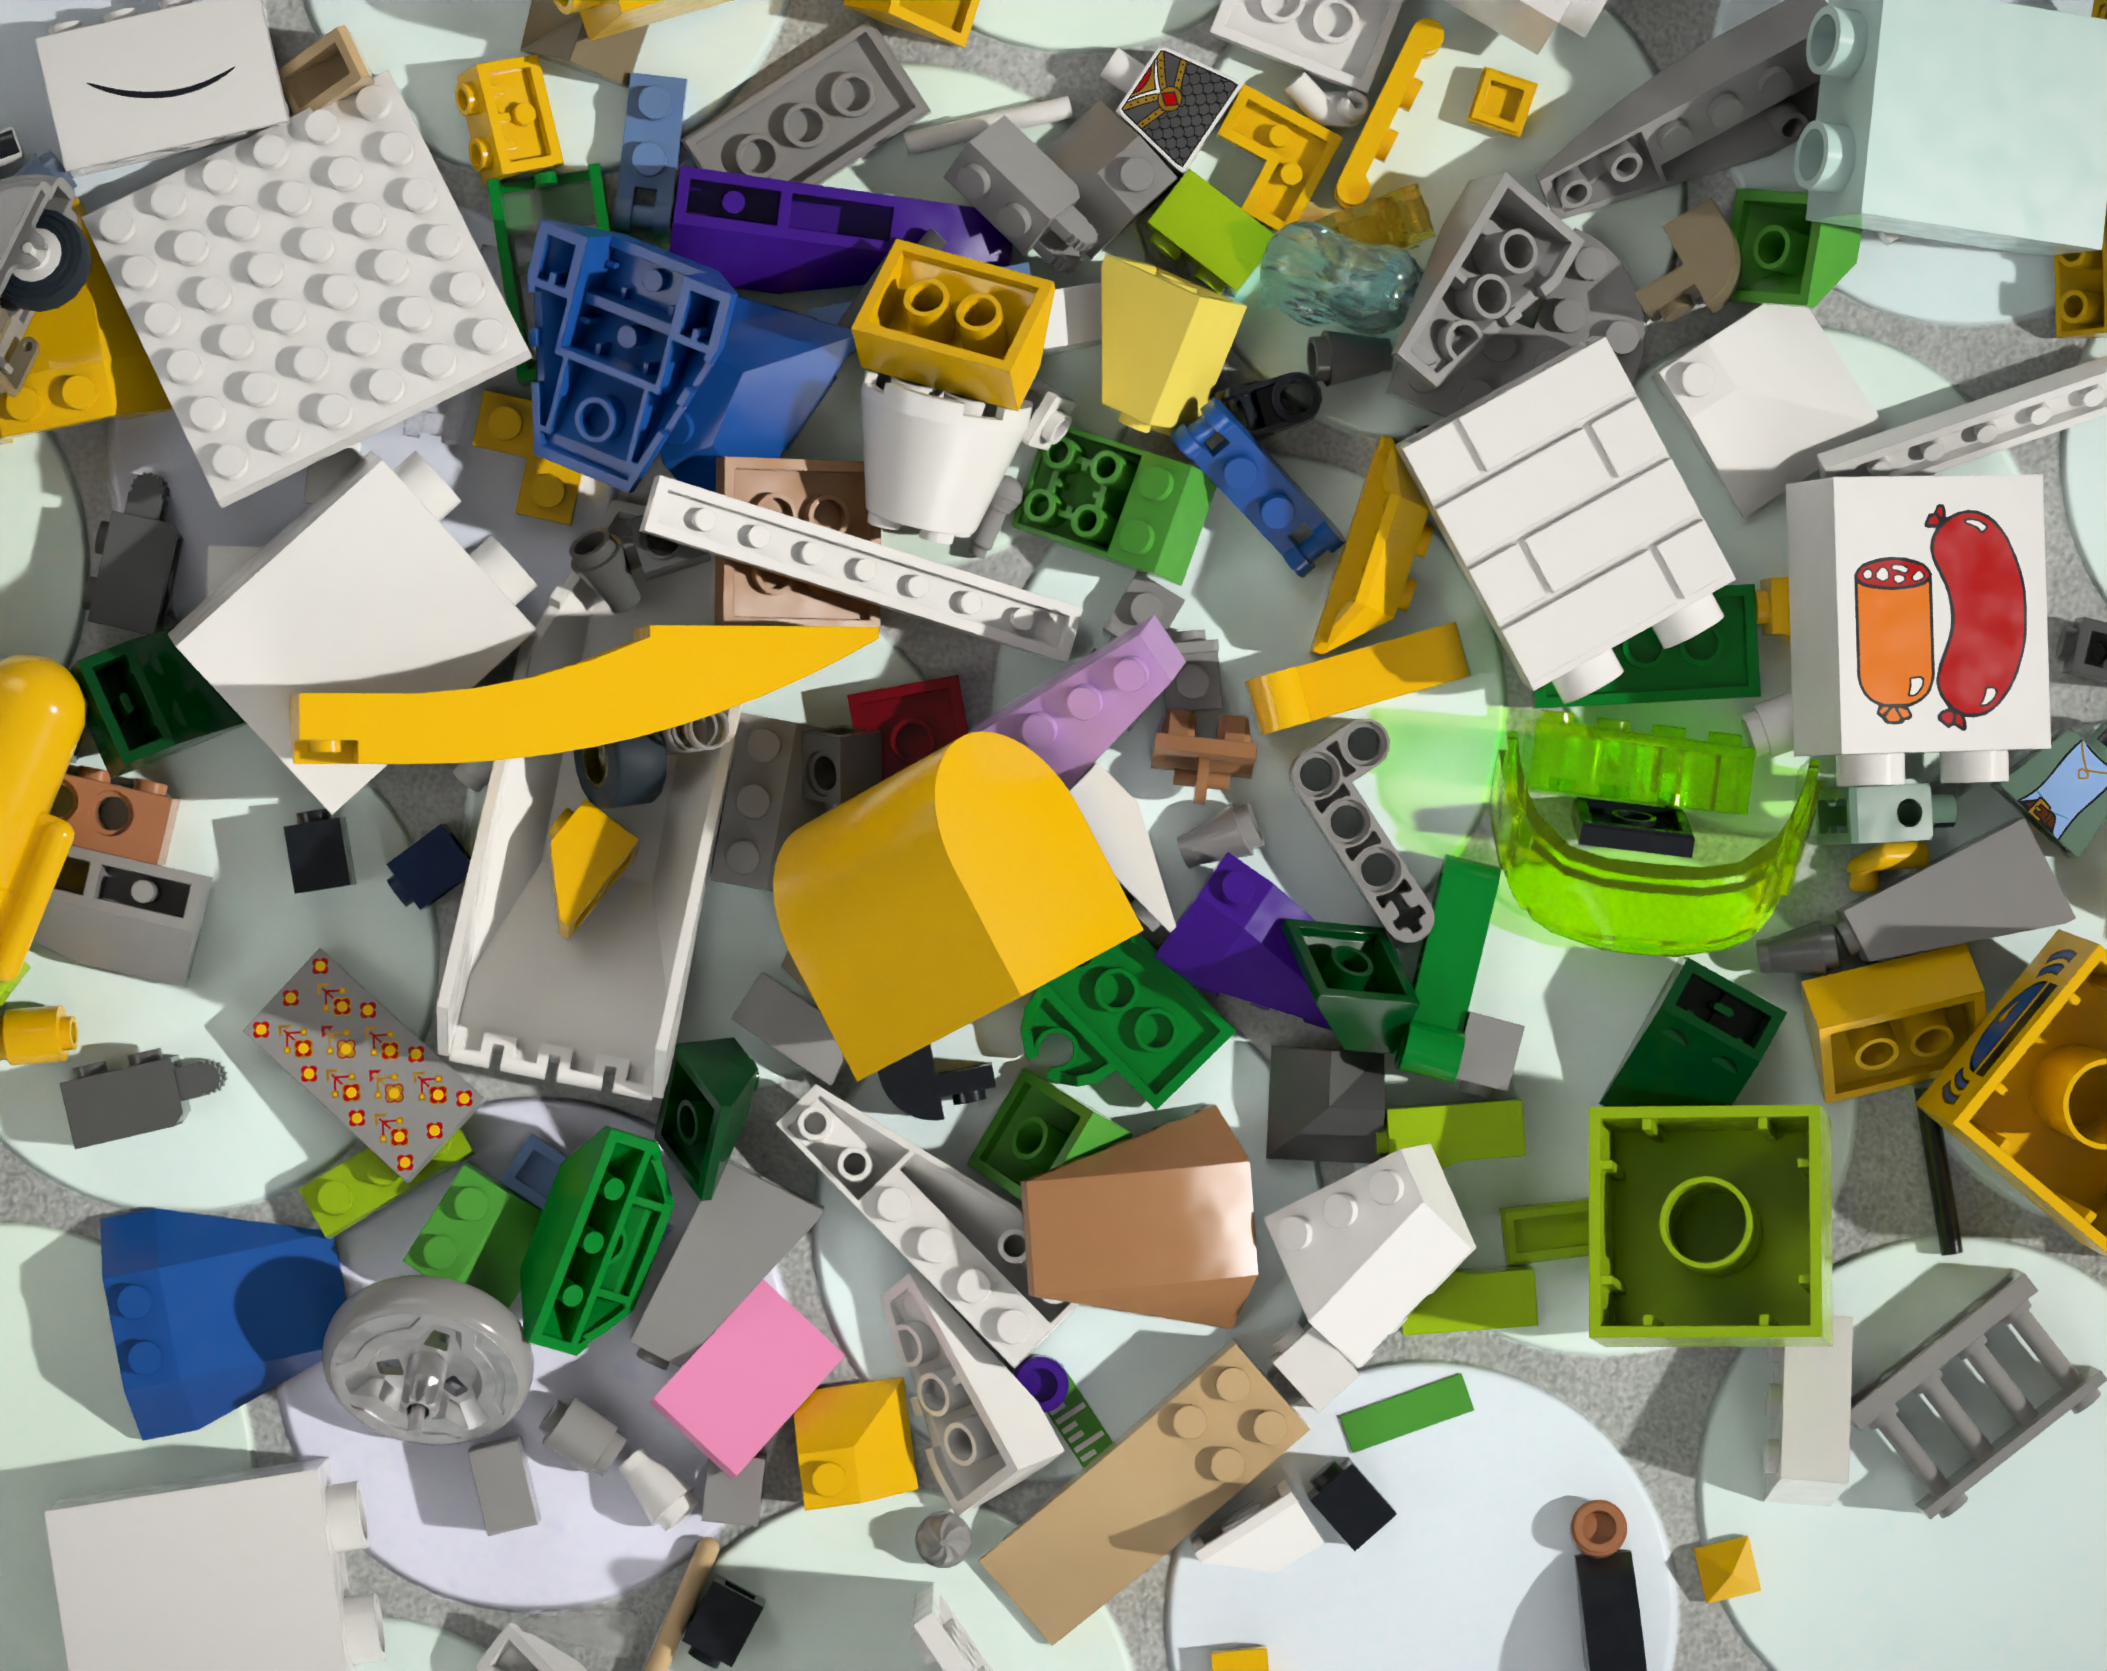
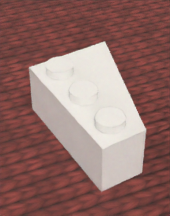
M1833 1315V1347H1767V1361L1774 1362L1773 1382L1768 1383L1765 1396V1415L1770 1417L1768 1439L1765 1441L1763 1454V1469L1765 1473L1763 1502L1831 1507L1849 1484L1853 1317Z

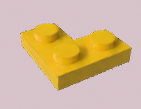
M1245 84L1242 86L1216 135L1265 162L1241 209L1261 225L1289 239L1343 137Z
M484 390L472 446L527 458L515 513L572 526L583 474L534 455L531 400Z

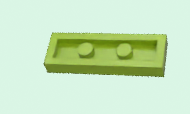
M460 1128L408 1184L368 1147L300 1187L299 1191L324 1236L330 1240L476 1154L464 1131Z

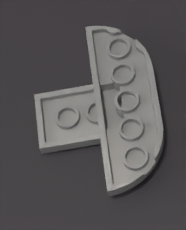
M1574 228L1573 231L1583 238L1585 242L1559 286L1545 297L1532 329L1517 322L1510 327L1503 328L1484 344V349L1438 388H1430L1398 361L1386 394L1442 417H1447L1591 336L1607 338L1630 383L1633 385L1642 360L1645 340L1643 309L1634 294L1637 292V289L1623 264L1606 246L1591 235Z

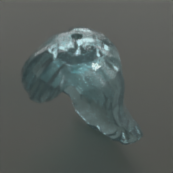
M1295 221L1281 228L1267 244L1260 268V281L1262 282L1260 306L1263 309L1275 307L1298 323L1309 327L1325 326L1337 322L1359 333L1370 335L1384 334L1398 329L1404 323L1424 271L1418 265L1415 258L1408 251L1389 244L1370 245L1344 236L1319 222Z

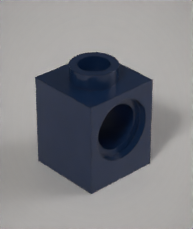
M440 824L386 864L394 874L386 881L406 907L414 902L420 910H423L466 879L471 857L447 824Z

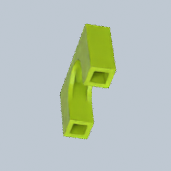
M1512 1097L1385 1107L1383 1133H1376V1154H1386L1387 1156L1399 1149L1431 1143L1442 1170L1462 1161L1526 1156L1522 1099ZM1530 1265L1484 1269L1456 1268L1432 1294H1428L1407 1315L1408 1319L1399 1328V1332L1403 1336L1539 1326L1535 1269Z

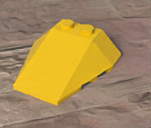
M78 198L74 199L71 209L76 213L77 225L90 246L92 264L87 282L75 298L61 307L43 312L35 311L22 339L24 337L34 338L40 345V351L19 394L14 398L3 393L0 394V445L13 443V438L115 417L127 420L173 410L85 226L82 217L88 215Z

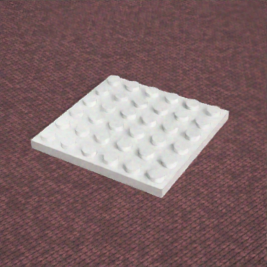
M389 70L373 77L375 81L373 85L366 86L360 91L313 112L311 108H308L289 117L291 124L284 126L273 125L82 217L221 508L532 358Z

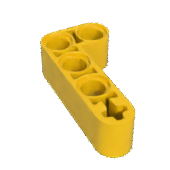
M1452 622L1301 666L1245 681V686L1259 735L1262 736L1471 676L1457 624Z

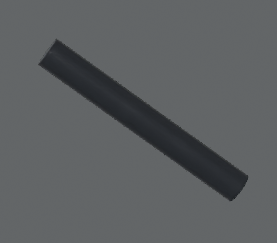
M1929 1086L1914 1088L1916 1102ZM1917 1106L1940 1253L1942 1256L1959 1254L1963 1252L1943 1127Z

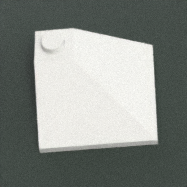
M1762 304L1651 377L1742 518L1786 491V484L1798 483L1819 469L1817 454L1869 437L1885 426L1814 315L1806 307Z

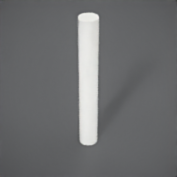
M1069 96L905 132L904 138L908 155L968 142L1004 115L1020 130L1073 118Z

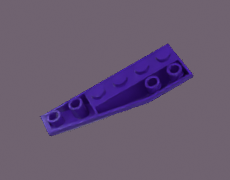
M680 166L669 252L718 270L733 288L784 294L865 285L896 239L900 237L904 241L917 244L930 228L935 230L947 242L941 251L999 267L1010 266L1013 244L975 207Z

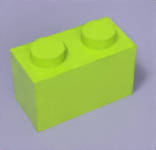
M1190 168L1146 225V228L1153 233L1149 242L1157 250L1174 262L1180 255L1198 268L1193 276L1203 286L1219 294L1226 290L1234 297L1279 239Z

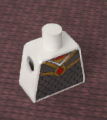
M1161 45L1146 66L1118 48L1100 74V77L1126 94L1115 114L1137 132L1180 179L1195 160L1243 86V83L1236 78Z

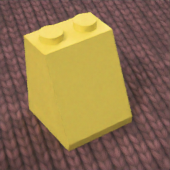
M1105 254L1101 264L1102 403L1120 411L1118 417L1120 423L1145 433H1149L1152 429L1171 436L1170 434L1183 422L1190 425L1202 415L1201 407L1211 398L1247 306L1155 264Z

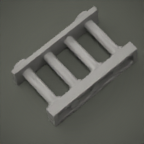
M2017 1269L2008 1273L1851 1397V1424L1860 1431L1869 1425L1872 1430L1878 1428L1929 1492L1914 1505L1930 1520L1937 1514L1943 1519L1956 1512L1968 1500L1965 1494L1966 1491L2069 1410L2077 1414L2092 1405L2101 1396L2098 1388L2107 1381V1377L2103 1372L2092 1366L2088 1367L2081 1374L2076 1371L2029 1311L2032 1304L2028 1299L2039 1290L2024 1272ZM2000 1321L2004 1325L2012 1324L2062 1388L2036 1409L1984 1345L1988 1340L1984 1333ZM1956 1355L1960 1360L1968 1359L2017 1422L2015 1426L1992 1444H1990L1940 1380L1943 1376L1940 1368ZM1912 1390L1916 1395L1923 1393L1973 1457V1459L1947 1479L1896 1415L1899 1408L1895 1403Z

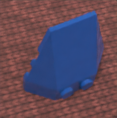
M541 219L527 273L528 292H534L535 327L529 328L530 347H536L537 381L531 382L534 455L627 493L634 492L724 349L738 293L718 270L622 233L550 219Z
M153 1208L100 1219L102 1279L124 1393L143 1441L199 1430L322 1361L323 1342L328 1325L336 1311L347 1300L335 1237L329 1240L324 1236L321 1229L269 1222H254L216 1215H201L163 1208Z

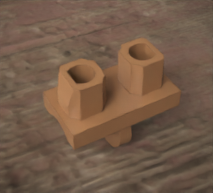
M1169 709L1167 710L1161 733L1156 732L1151 768L1173 770V785L1194 787V804L1205 805L1207 789L1229 791L1230 777L1252 778L1253 766L1256 761L1257 743H1251L1250 725L1247 717L1221 716L1218 720L1216 739L1195 737L1197 714L1191 711Z

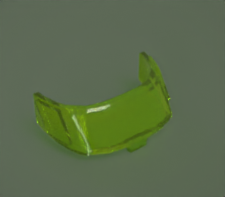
M1507 730L1499 741L1489 800L1492 833L1500 868L1504 871L1511 893L1521 910L1528 911L1534 921L1551 933L1600 950L1635 955L1681 957L1727 950L1753 937L1771 917L1781 897H1787L1791 892L1803 860L1824 780L1817 779L1820 761L1808 759L1798 768L1794 808L1790 818L1774 839L1742 861L1706 867L1651 864L1606 858L1573 847L1538 814L1529 795L1520 760L1517 731Z

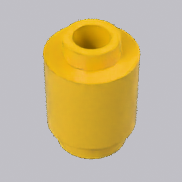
M62 1005L7 1009L4 1015H0V1061L7 1060L10 1065L65 1062L68 1058L69 1050H76L78 1028L74 1016H67Z

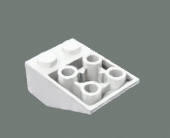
M1096 763L1069 791L1079 806L1119 884L1135 898L1130 905L1136 916L1152 932L1161 925L1166 931L1171 933L1176 928V924L1139 803L1099 763Z

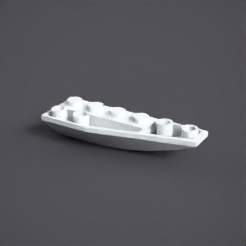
M816 1084L776 1123L789 1139L1014 1369L1079 1305L1029 1296L1023 1214L1016 1206Z

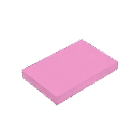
M763 1279L649 1403L733 1480L846 1355Z

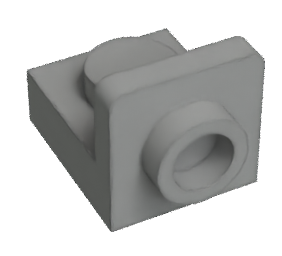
M1137 571L1102 629L1111 635L1108 643L1154 614L1167 632L1184 604L1185 599Z
M1205 630L1171 632L1172 641L1186 660V663L1172 682L1164 689L1166 713L1169 709L1194 711L1223 708L1218 639L1206 640Z

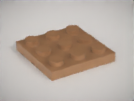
M716 457V493L881 545V528L867 522L869 511L866 509L864 461ZM715 555V626L879 627L880 632V606Z

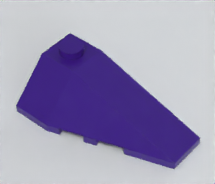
M1227 852L1212 869L1177 921L1176 928L1168 934L1153 958L1199 990L1215 995L1223 993L1251 1002V1006L1267 1011L1270 1008L1300 1017L1305 1023L1333 1031L1317 1006L1281 928L1285 918L1308 921L1316 920L1274 883Z

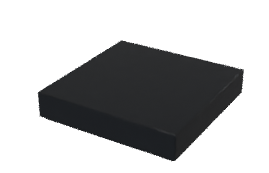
M1583 797L1573 799L1571 820L1579 845L1692 858L1695 837L1687 816L1682 809Z

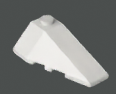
M918 1270L909 1272L880 1296L898 1361L905 1367L910 1368L918 1395L910 1398L915 1417L924 1416L932 1446L925 1449L930 1469L957 1516L971 1511L1033 1476L1065 1452L1038 1401Z

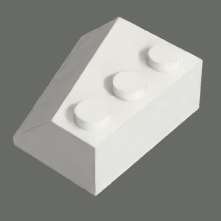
M1431 1143L1399 1149L1264 1217L1308 1322L1357 1368L1362 1367L1375 1354L1374 1350L1389 1334L1395 1333L1408 1319L1407 1315L1428 1294H1432L1477 1248Z

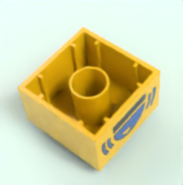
M2058 929L1915 1105L2078 1242L2106 1258L2107 950L2098 943Z

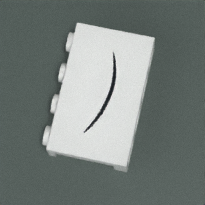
M161 0L158 2L160 10L138 15L136 8H124L105 13L103 15L104 23L82 27L81 21L74 20L49 26L47 28L49 35L35 38L65 172L76 178L246 139L273 125L284 126L291 124V111L289 105L285 102L263 8L265 7V1L200 0L193 2V0Z

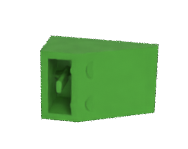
M1069 427L1064 437L1058 443L1051 444L1048 450L1038 448L1023 490V500L1017 507L1011 527L1133 571L1182 586L1217 486L1202 470L1192 465Z

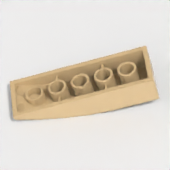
M1232 1338L983 1555L978 1562L1053 1646L1185 1539L1304 1436L1310 1428Z

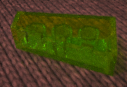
M1541 710L1540 718L1526 720L1518 787L1733 815H1748L1756 748L1741 746L1743 735L1709 731L1708 741L1686 738L1687 728L1653 724L1652 733L1630 731L1631 721L1597 717L1596 726L1574 723L1575 714L1551 710Z

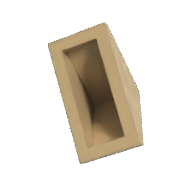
M345 25L334 28L278 69L283 94L294 115L308 108H311L313 112L360 91L366 86L375 84L373 75L354 36Z

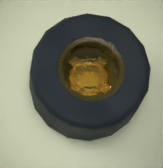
M662 731L605 745L574 750L576 773L581 788L588 800L599 809L652 803L662 793L667 775V753Z

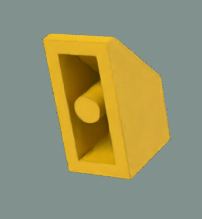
M586 799L575 812L566 808L548 831V835L553 838L550 841L549 860L558 931L566 940L571 938L638 855L639 839Z

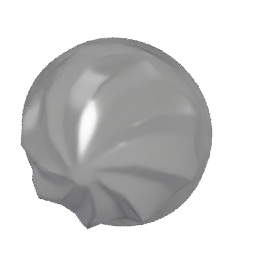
M939 1511L930 1514L920 1523L916 1532L915 1543L919 1555L926 1563L937 1568H950L958 1565L966 1558L971 1548L972 1536L970 1528L963 1518L952 1512Z

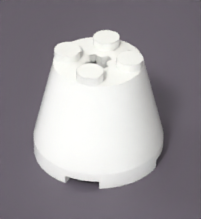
M866 369L861 389L865 502L866 509L869 511L867 522L873 526L890 530H899L901 524L921 529L920 538L939 544H953L954 536L970 537L971 533L977 531L1028 429L1033 402L1023 400L1019 411H1014Z

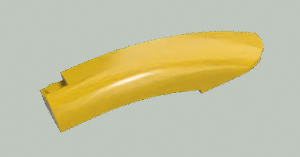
M648 625L634 629L633 641L580 662L527 678L489 686L428 693H297L289 695L292 760L294 764H453L550 755L637 738L720 713L801 680L879 639V627Z

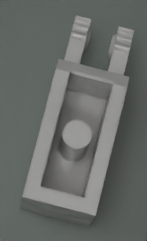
M1005 115L971 139L943 176L1023 255L1034 249L1047 263L1052 264V268H1056L1057 271H1061L1063 274L1074 272L1081 263L1080 259L1082 256L1079 252L1090 251L1098 241L1097 236L1099 234L1096 233L1097 229H1094L1093 224H1089L1088 219L1074 207L1080 198L1078 185Z

